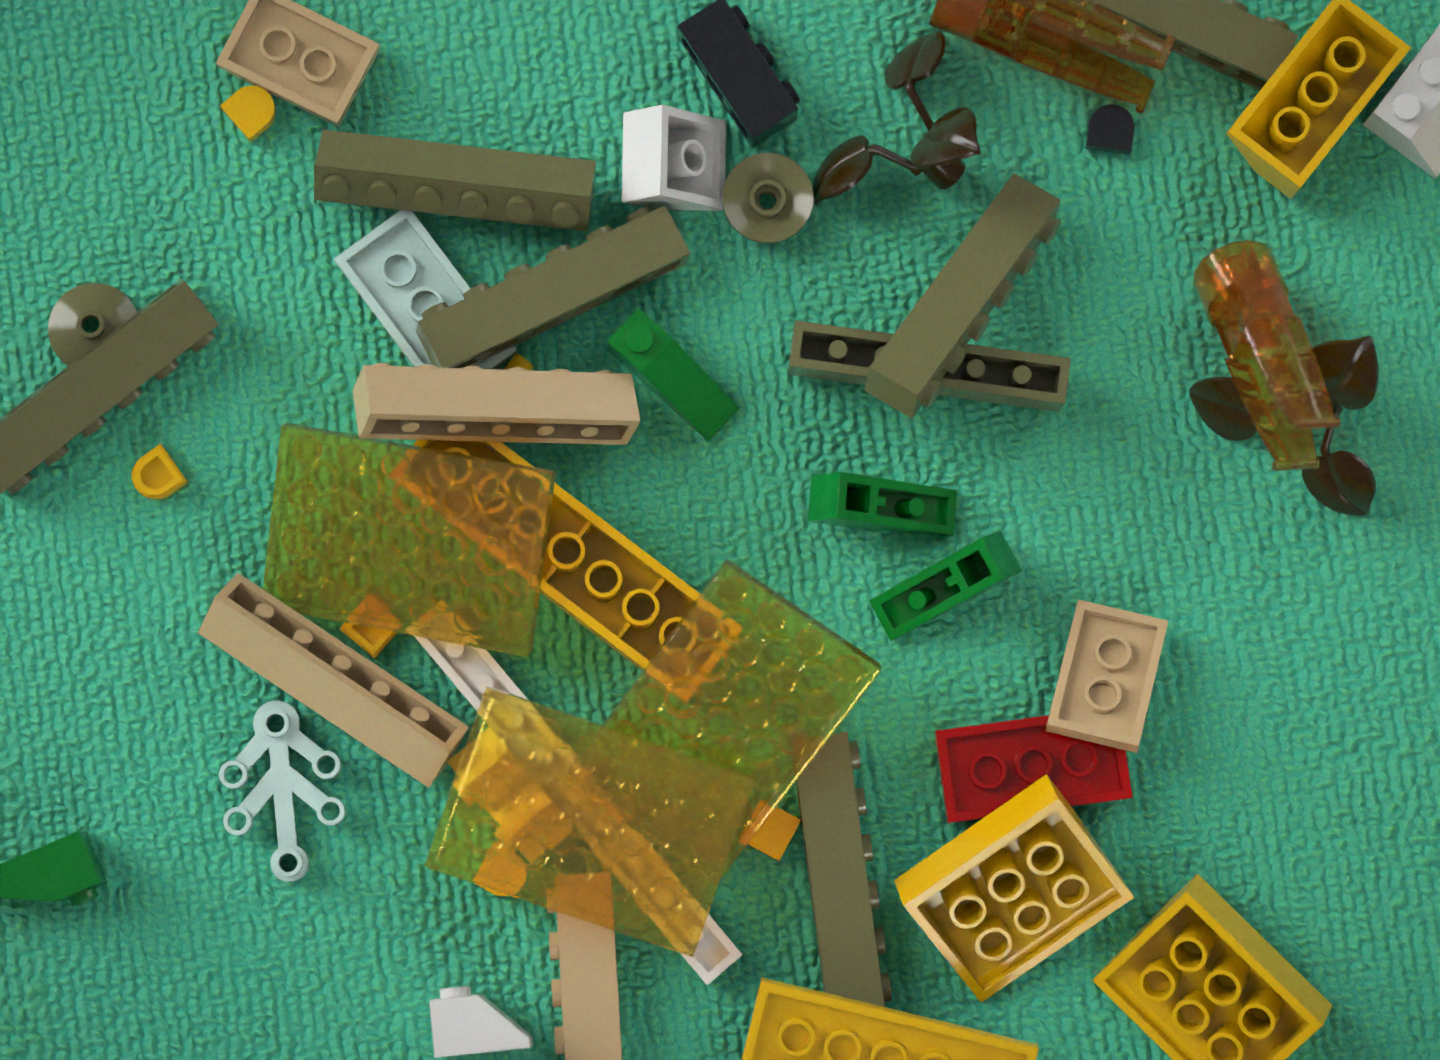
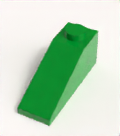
M639 308L607 340V350L707 442L739 410V407L696 362Z
M846 472L811 476L808 522L848 528L954 536L957 490Z
M998 531L979 538L874 597L869 602L890 641L990 590L1022 572L1002 532Z
M84 831L74 832L0 864V898L55 902L70 900L72 907L98 897L96 888L107 884L87 832Z

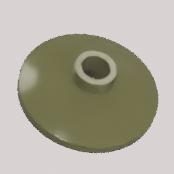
M759 153L749 156L739 162L726 178L722 193L724 213L731 226L743 237L758 243L771 244L782 242L797 234L810 217L813 207V188L810 179L799 164L786 156L776 153ZM765 194L772 195L776 200L775 206L771 209L762 208L758 201L761 196Z
M102 283L79 285L61 296L51 311L48 322L50 344L59 359L68 366L136 314L137 310L131 300L115 287ZM89 318L99 320V328L94 333L84 331V323Z

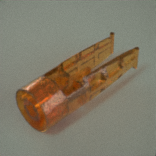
M937 0L929 21V25L1014 59L1015 62L1093 92L1136 104L1135 110L1137 113L1144 112L1155 81L1093 48L1138 64L1163 70L1175 42V37L1172 35H1168L1166 40L1134 22L1089 0Z
M1249 240L1229 243L1214 250L1200 262L1194 272L1193 283L1210 324L1218 331L1228 358H1224L1241 399L1261 439L1275 459L1272 463L1273 470L1318 469L1319 461L1311 429L1339 427L1340 419L1334 418L1329 394L1302 320L1294 314L1288 300L1289 290L1271 248L1261 242Z

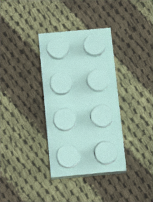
M400 210L335 257L334 261L413 367L425 364L432 365L416 334L418 321L423 319L421 314L430 307L442 302H446L449 307L464 300L463 294L471 288L412 211ZM513 346L473 366H478L482 369H496L517 353V349Z

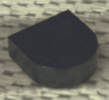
M1108 104L1098 108L1088 123L1085 149L1130 155L1134 136V120L1131 114L1125 108L1115 104Z

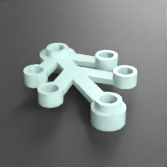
M270 701L262 705L254 716L253 728L256 735L235 760L228 761L222 765L219 771V779L224 786L230 789L243 787L249 778L248 771L268 749L270 752L271 768L239 807L231 808L225 813L223 824L225 829L233 835L241 836L248 833L252 828L253 818L273 795L278 849L274 851L271 857V870L278 879L286 882H295L307 874L310 861L305 850L297 845L293 793L316 811L318 819L329 826L338 825L344 820L346 808L339 799L325 795L290 766L288 746L312 763L314 773L322 779L335 778L340 773L342 764L340 758L335 753L324 751L299 731L300 718L297 711L290 704L283 701ZM274 715L282 716L285 722L283 729L279 732H271L268 728V721ZM325 756L332 757L335 760V769L329 774L321 773L318 767L319 761ZM232 766H238L242 771L241 780L235 784L229 783L226 779V772ZM328 803H336L339 806L340 813L335 820L330 821L323 816V808ZM241 812L246 817V825L241 830H234L230 825V818L233 814ZM286 854H293L297 858V867L291 872H285L281 868V859Z

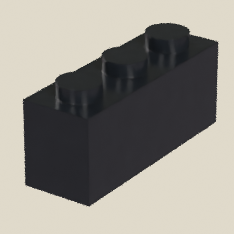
M716 0L677 25V38L750 147L753 148L797 119L798 107L796 104L800 102V99L791 83L787 79L780 82L771 67L775 65V62L766 46L761 41L755 45L746 30L750 28V25L742 10L736 4L730 7L726 0Z

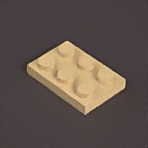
M249 0L219 55L216 65L218 68L254 86H259L268 93L340 127L381 48L379 43L292 0Z
M1078 600L1046 731L1138 753L1168 620Z

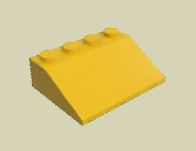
M1047 774L894 880L903 906L981 1003L1135 898L1076 812Z
M1198 873L1136 933L1092 980L1172 1060H1285L1324 1025L1332 1007V1004Z

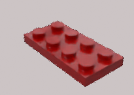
M1049 715L934 731L947 824L983 819L1046 774L1071 807L1131 799L1133 797L1126 750L1047 732L1046 727Z

